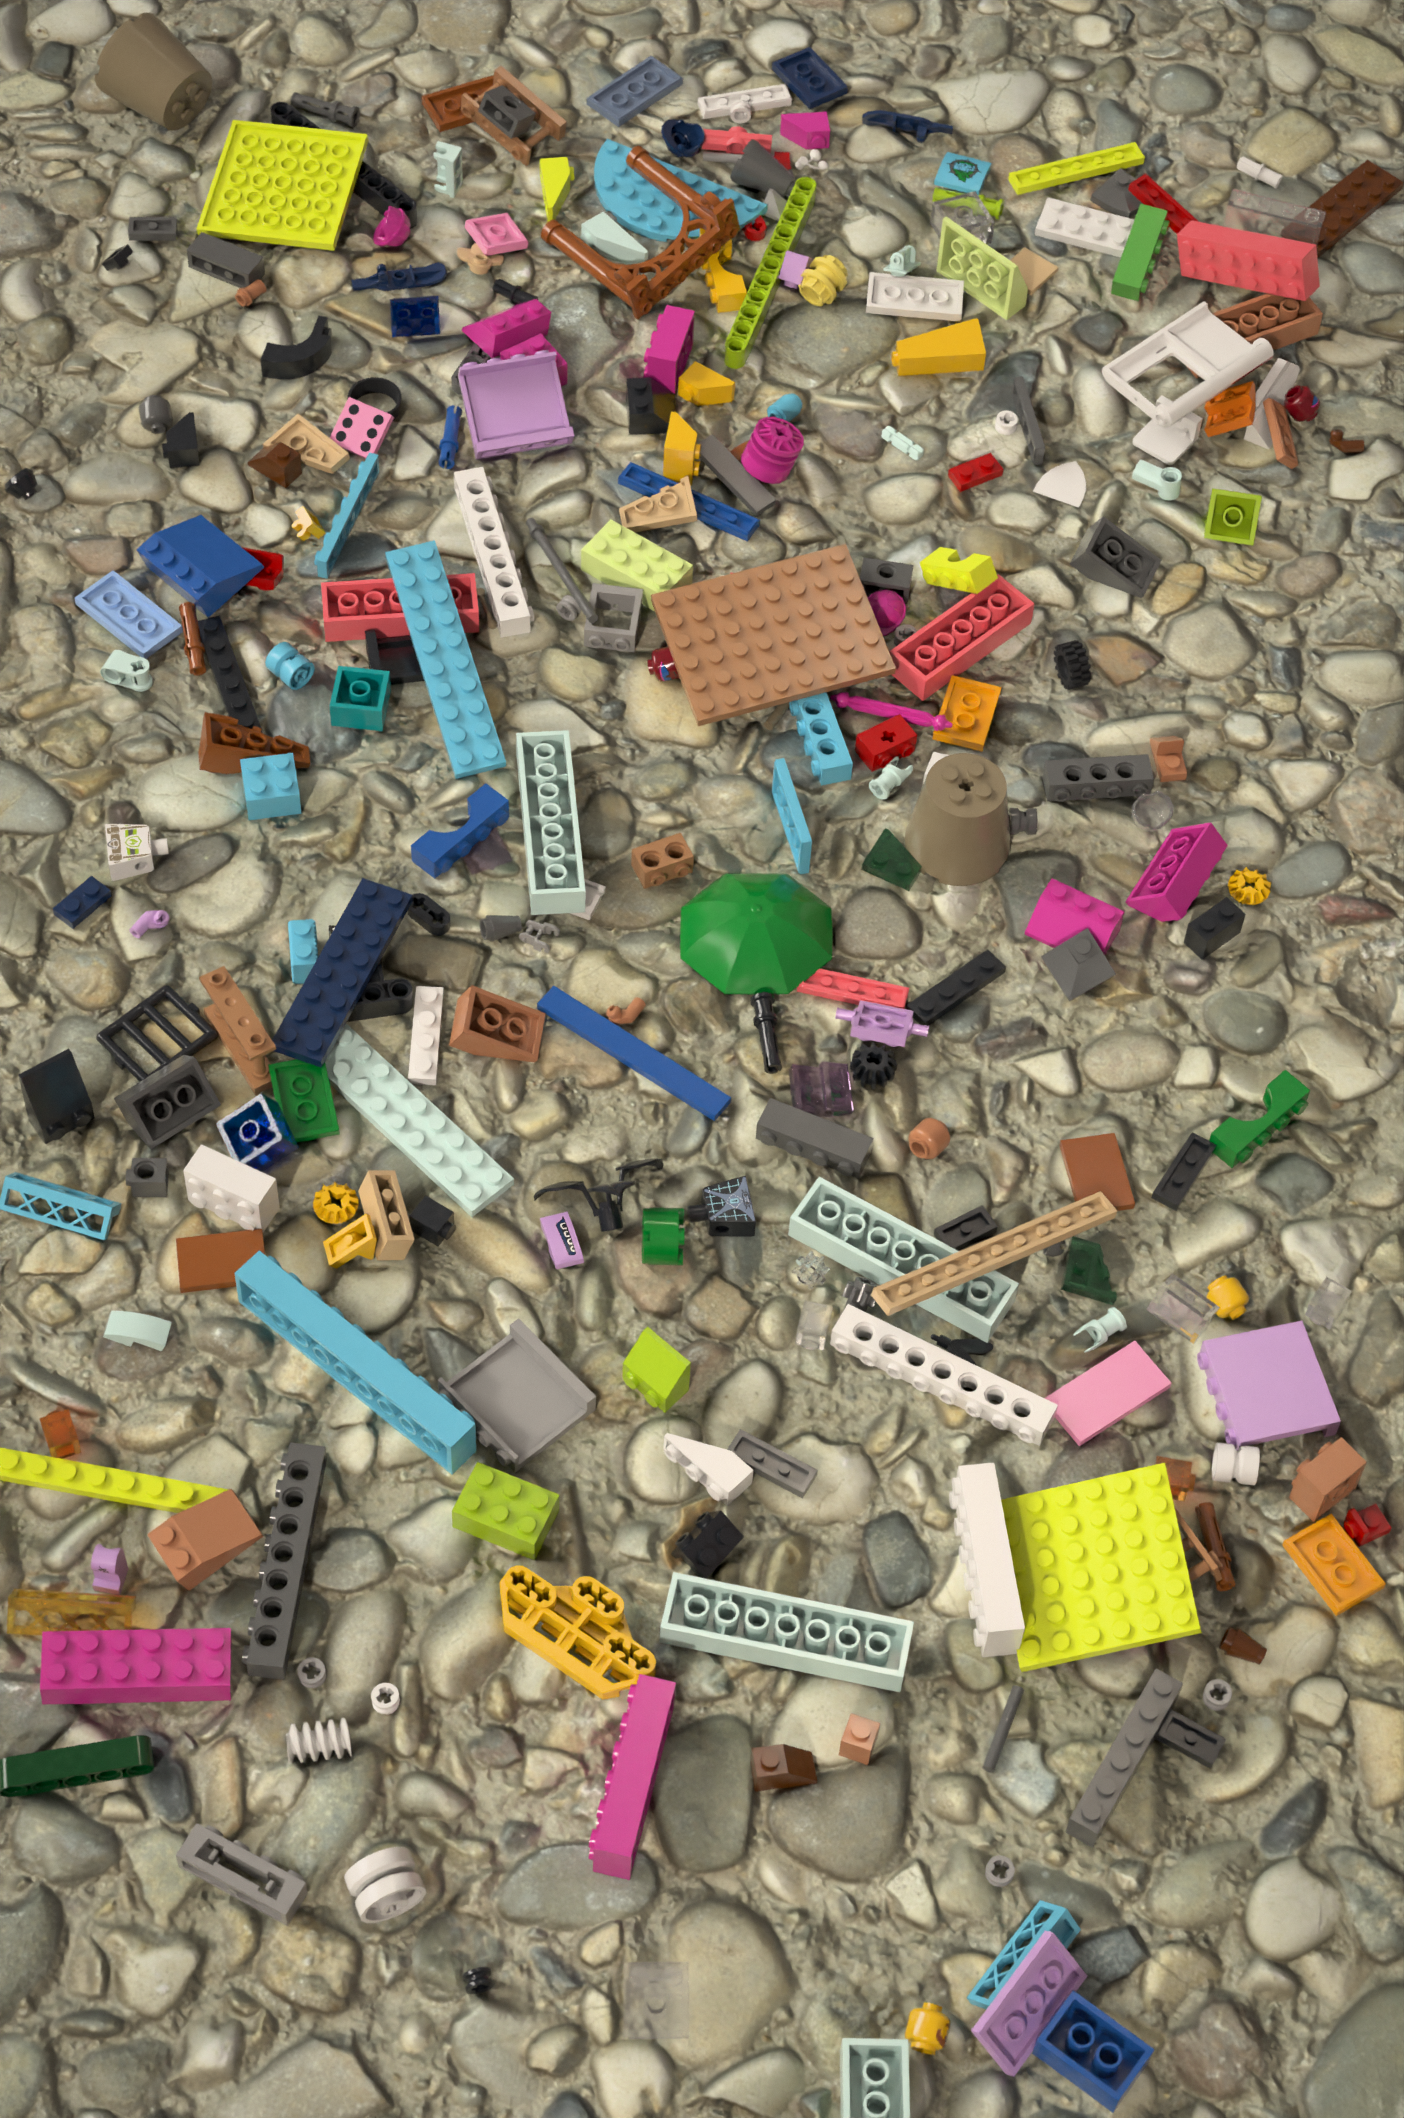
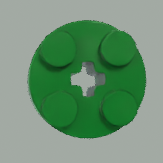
M643 1208L642 1264L683 1266V1249L679 1248V1245H684L685 1229L679 1228V1225L684 1224V1208Z

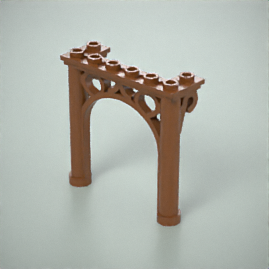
M636 146L629 152L626 158L627 166L674 201L683 212L681 230L674 242L666 250L645 262L629 265L616 264L603 258L557 220L547 222L541 231L542 240L549 245H554L632 308L634 318L637 320L644 314H647L661 299L667 297L671 290L678 284L683 283L687 276L695 269L700 268L704 261L712 254L717 253L728 240L734 238L740 231L733 199L729 198L727 200L725 198L721 202L710 191L701 196L653 159L642 146ZM689 211L700 219L691 220ZM696 229L706 230L697 239L688 238L690 231ZM684 243H685L686 246L689 247V249L686 250V251L682 254V252L685 250V248H684ZM660 266L662 267V269L665 267L667 268L661 272ZM654 272L656 275L648 282L647 276L642 273Z

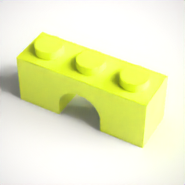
M939 547L919 562L923 571V578L930 585L978 594L998 579L991 556L973 553L961 561L957 550Z

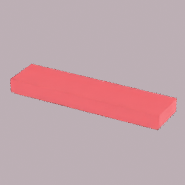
M818 969L805 982L803 981L799 984L797 992L859 1005L860 1000L905 1009L909 988Z

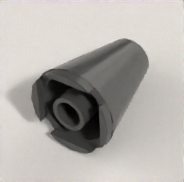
M752 139L742 151L744 154L741 159L738 158L730 176L731 181L768 193L770 189H774L783 198L787 195L790 196L796 178L758 141Z

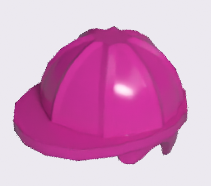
M389 206V210L384 212L385 217L380 221L374 232L373 241L378 246H400L408 239L411 232L410 220L402 209Z
M889 590L877 591L868 597L882 635H889L901 625L905 618L906 606L903 598L895 591Z

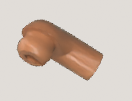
M635 997L627 1009H620L619 1006L612 1005L607 1009L606 1015L608 1020L616 1025L632 1023L645 1008L646 1004L642 999Z

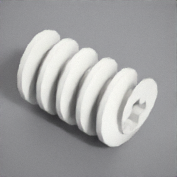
M341 1718L339 1728H336L333 1719L328 1721L326 1729L323 1728L320 1721H316L314 1730L311 1731L308 1722H304L301 1732L298 1731L294 1723L291 1724L289 1733H286L289 1764H292L295 1754H297L300 1763L305 1762L307 1753L310 1754L313 1761L318 1760L320 1752L323 1753L326 1760H330L332 1750L335 1751L338 1759L343 1758L345 1749L348 1750L352 1757L349 1725L345 1718Z

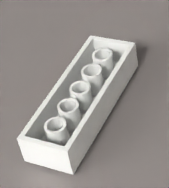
M985 1463L958 1466L957 1476L952 1478L953 1491L949 1492L951 1509H956L957 1518H954V1530L956 1536H961L962 1545H959L961 1564L965 1563L967 1573H964V1586L966 1591L971 1592L972 1600L968 1603L969 1615L971 1619L976 1620L977 1628L973 1630L974 1643L976 1647L981 1648L982 1657L1017 1654L1016 1649H1020L1025 1626L995 1464Z

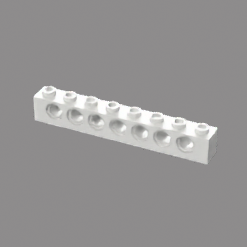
M483 467L454 472V490L491 609L497 621L500 638L529 633L530 622L534 621L533 609L531 606L527 607L526 604L528 602L527 591L525 587L521 588L520 585L522 583L520 569H515L514 566L516 565L514 550H509L508 547L510 546L508 531H503L502 513H497L498 500L496 494H491L493 490L490 476L486 477Z
M847 1304L832 1330L830 1345L834 1346L839 1352L849 1353L859 1358L868 1366L880 1368L886 1371L892 1378L902 1379L912 1384L919 1391H927L939 1397L946 1404H954L964 1409L973 1417H981L991 1422L997 1429L1007 1430L1016 1434L1024 1442L1040 1446L1055 1419L1057 1404L852 1305ZM859 1337H866V1338H868L869 1340H868V1341H862V1340H860V1339H858V1338H859ZM890 1349L895 1353H886L884 1350ZM918 1362L921 1366H913L910 1363ZM936 1375H945L947 1378L940 1379ZM969 1387L974 1391L968 1392L963 1390L962 1388ZM989 1400H996L1000 1404H992ZM1015 1413H1023L1027 1417H1019Z

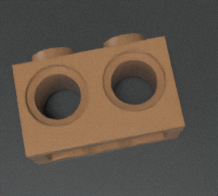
M681 833L632 849L631 866L644 889L651 886H659L677 877H685L693 872L694 856Z

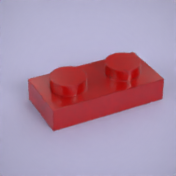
M992 453L950 468L948 471V477L960 492L1003 475V468Z

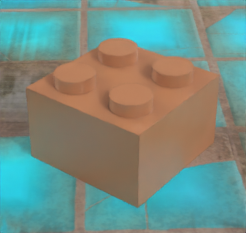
M1342 1437L1333 1444L1331 1442L1326 1443L1318 1451V1456L1312 1461L1309 1458L1303 1461L1296 1470L1298 1472L1297 1477L1291 1483L1293 1488L1289 1498L1313 1522L1317 1521L1356 1489L1367 1462Z

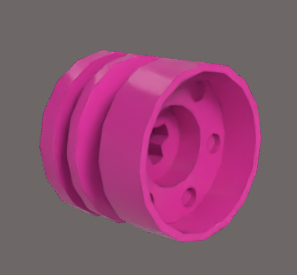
M764 417L756 424L750 440L741 455V463L745 470L754 478L770 484L781 483L789 476L804 446V437L788 421L777 417Z

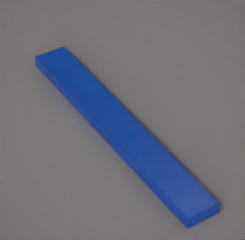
M553 986L537 1003L538 1010L546 1013L555 1021L713 1121L731 1103L730 1096L559 988Z

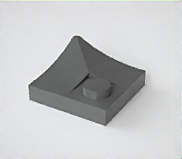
M1121 168L1091 195L1090 199L1091 202L1102 209L1127 218L1136 215L1140 203L1143 204L1128 190L1130 183L1136 179Z
M1088 928L1041 956L1069 1002L1116 975Z

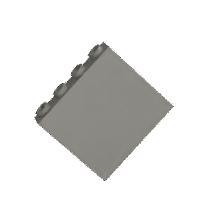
M519 1318L510 1324V1334L453 1378L447 1382L442 1377L438 1379V1394H445L452 1401L455 1408L460 1412L465 1411L472 1416L475 1421L476 1436L481 1444L485 1447L490 1446L496 1452L495 1455L498 1461L504 1467L509 1466L515 1473L596 1410V1396Z

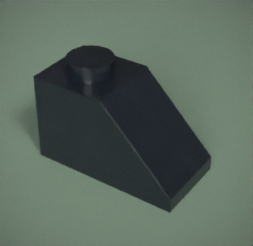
M189 412L166 432L167 443H162L163 458L169 459L170 468L200 466L194 412Z

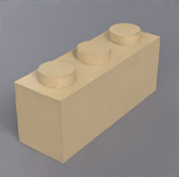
M368 1170L358 1192L364 1214L370 1215L376 1235L375 1254L377 1261L404 1260L414 1242V1236L395 1170Z

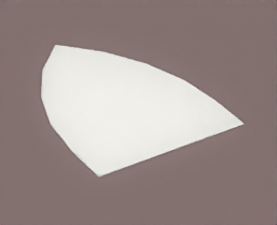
M1076 461L1052 468L1045 473L1036 484L1033 492L1079 508L1086 492V480Z

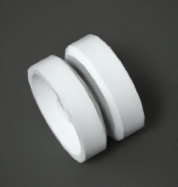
M392 1847L380 1850L363 1858L348 1869L344 1878L350 1895L357 1898L355 1907L361 1921L365 1923H378L389 1920L410 1910L422 1901L426 1895V1888L420 1875L413 1872L415 1870V1862L409 1849L405 1847Z

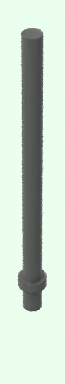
M534 518L527 519L526 525L529 528V534L532 539L538 542L590 623L596 622L598 620L597 614L548 541L542 525L537 524Z

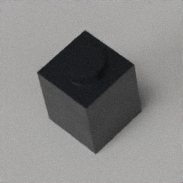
M425 1196L409 1215L412 1232L439 1247L444 1239L448 1240L456 1228L454 1212L428 1196Z

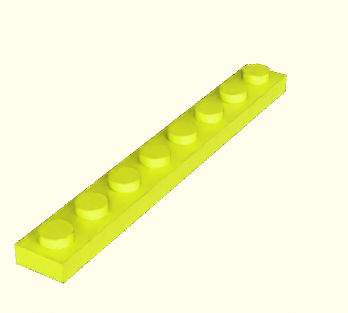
M0 1447V1481L174 1513H180L229 1490Z

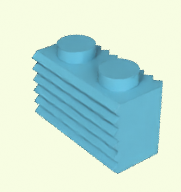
M313 919L288 922L291 972L294 984H304L318 959L316 923Z

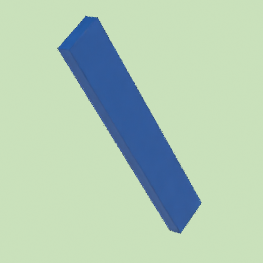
M632 462L628 464L618 477V484L647 497L659 493L660 489L667 485L672 487L678 484ZM691 489L698 520L747 542L760 526L759 519Z

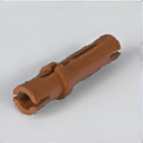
M185 602L179 606L185 637L184 653L188 657L190 674L199 676L206 672L204 662L205 647L200 639L196 606L192 602Z
M1204 1502L1199 1504V1507H1195V1512L1199 1520L1207 1552L1213 1551L1222 1564L1219 1568L1222 1579L1218 1582L1215 1580L1216 1588L1219 1591H1227L1236 1585L1230 1568L1231 1557L1229 1552H1226L1214 1504Z

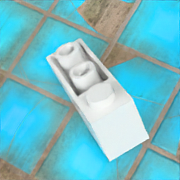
M669 1433L664 1436L663 1450L668 1459L674 1463L678 1462L684 1467L687 1475L693 1481L701 1482L707 1488L709 1495L716 1501L721 1500L728 1506L752 1484L753 1469L732 1451Z

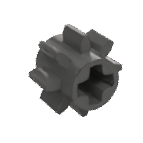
M856 1277L854 1282L848 1281L842 1295L848 1298L846 1305H852L866 1312L868 1307L874 1308L876 1301L871 1294L876 1284L863 1277Z

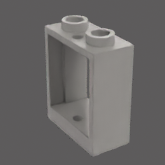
M593 583L589 604L595 613L596 608L633 613L630 630L593 626V623H590L586 618L584 646L622 652H635L643 607V589Z

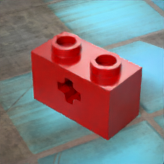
M898 714L857 734L855 752L873 772L884 768L895 757L900 759L910 756L916 748L917 734L905 719Z

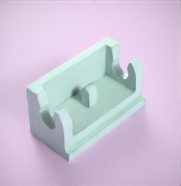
M438 141L435 145L437 152H434V158L437 160V181L446 183V186L435 184V190L455 198L463 184L462 147Z

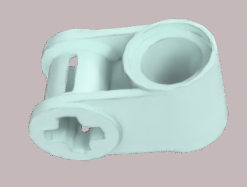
M114 650L100 670L101 676L107 682L138 692L150 689L153 684L152 676L148 673L150 670L148 660L127 654L121 650Z

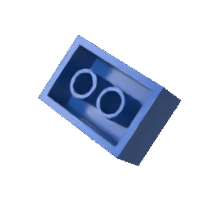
M1073 1990L1037 2039L1032 2054L1114 2113L1149 2063L1155 2049Z

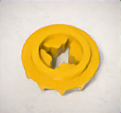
M1246 867L1243 871L1236 870L1229 878V893L1242 904H1260L1270 894L1271 882H1268L1266 874L1261 875L1258 869L1251 871ZM1245 883H1255L1254 888L1251 886L1245 887Z
M334 1181L329 1186L323 1184L322 1189L319 1192H315L313 1209L315 1214L324 1222L331 1224L346 1222L358 1210L359 1199L356 1191L349 1188L347 1183L340 1185ZM331 1196L336 1200L341 1199V1208L335 1203L331 1204Z

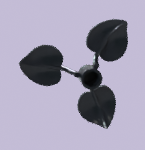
M656 1158L637 1160L618 1166L615 1169L616 1171L620 1170L619 1181L609 1185L601 1184L587 1189L584 1181L555 1183L537 1191L534 1195V1201L549 1191L580 1190L592 1208L594 1217L598 1216L601 1232L624 1228L621 1216L623 1211V1192L636 1184L635 1181H624L625 1175L635 1168L654 1166L662 1169L663 1160ZM589 1192L606 1193L607 1201L600 1202V1208H597ZM611 1194L617 1195V1205L616 1200H612Z

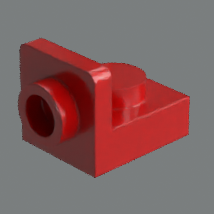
M1373 1504L1358 1512L1355 1508L1348 1510L1343 1522L1345 1531L1351 1539L1354 1538L1359 1547L1390 1533L1391 1530L1390 1524L1377 1504Z

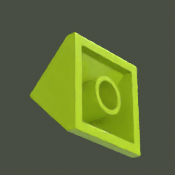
M1212 488L1206 515L1204 538L1254 545L1262 496Z

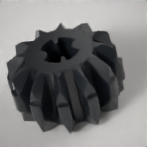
M874 1042L871 1044V1047L862 1044L860 1051H854L852 1061L850 1062V1070L853 1072L852 1077L854 1081L861 1080L862 1088L867 1084L871 1085L872 1090L876 1088V1085L885 1088L887 1081L892 1082L894 1079L897 1062L894 1060L895 1055L893 1051H886L885 1044L880 1048L876 1047Z

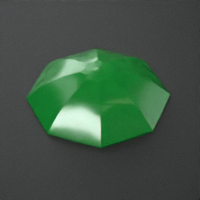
M725 873L681 907L680 959L724 994L755 995L761 992H768L773 995L789 994L832 959V909L787 873Z

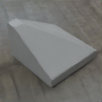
M770 189L764 200V203L767 204V212L764 216L779 221L787 201L774 189Z

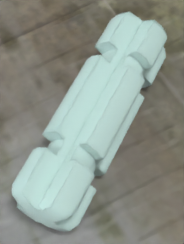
M891 426L883 429L881 437L887 442L892 441L891 444L905 454L909 453V456L916 461L923 457V447L918 444L914 445V441L900 432L896 433L897 430Z

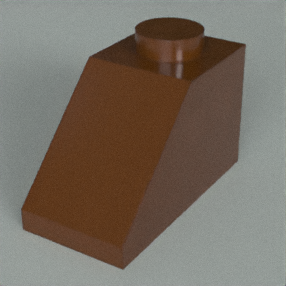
M282 442L264 447L248 461L249 467L285 488L302 474L300 453Z
M785 1744L752 1748L750 1764L755 1792L817 1783L811 1751Z

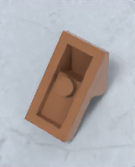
M1177 736L1150 738L1149 742L1160 782L1186 780L1187 771L1182 756L1184 739Z

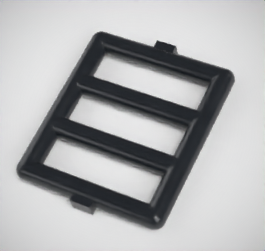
M165 985L100 1031L96 1039L115 1057L116 1065L122 1070L126 1068L140 1082L182 1055H195L218 1037V1032L200 1015L199 1008L195 1004H188L170 986ZM167 998L204 1034L191 1043L154 1006ZM145 1013L182 1050L172 1058H169L132 1022ZM124 1029L161 1066L147 1074L111 1037Z

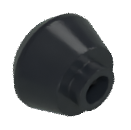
M25 468L18 472L5 484V491L18 500L22 497L25 501L37 492L35 487L38 485L33 470Z

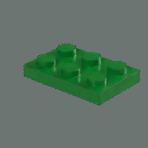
M297 1059L268 1064L284 1145L340 1135L326 1063H324L322 1068Z

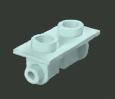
M907 245L902 250L892 254L890 264L883 268V271H889L893 276L902 277L920 266L921 262H915V248Z

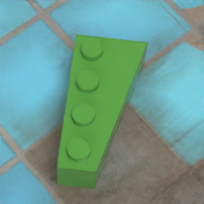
M1140 203L1112 281L1111 294L1139 301L1141 293H1146L1149 279L1147 278L1149 273L1152 274L1154 271L1155 258L1157 254H1160L1164 235L1167 234L1170 221L1166 220L1167 210Z

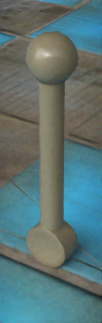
M478 588L476 589L477 598L480 599L487 616V625L490 629H495L497 621L492 618L484 598L485 590Z

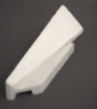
M1281 358L1277 359L1255 393L1253 425L1247 426L1244 440L1266 449L1271 448L1273 442L1263 401L1272 398L1284 406L1285 394L1294 387L1300 371L1298 365Z

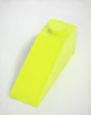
M568 157L540 159V181L547 222L556 220L570 192V181H574V168L569 166Z

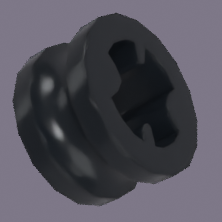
M489 1967L474 1968L462 1975L463 1981L468 1983L465 1987L466 1993L478 1994L493 1988L494 1981L489 1978L491 1975Z

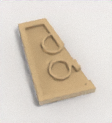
M300 414L293 417L263 443V447L282 442L300 453L302 464L330 474L335 473L350 459L349 453Z
M688 476L680 479V483L672 487L667 485L661 488L659 493L651 497L644 496L619 508L622 526L633 532H640L697 521V513Z

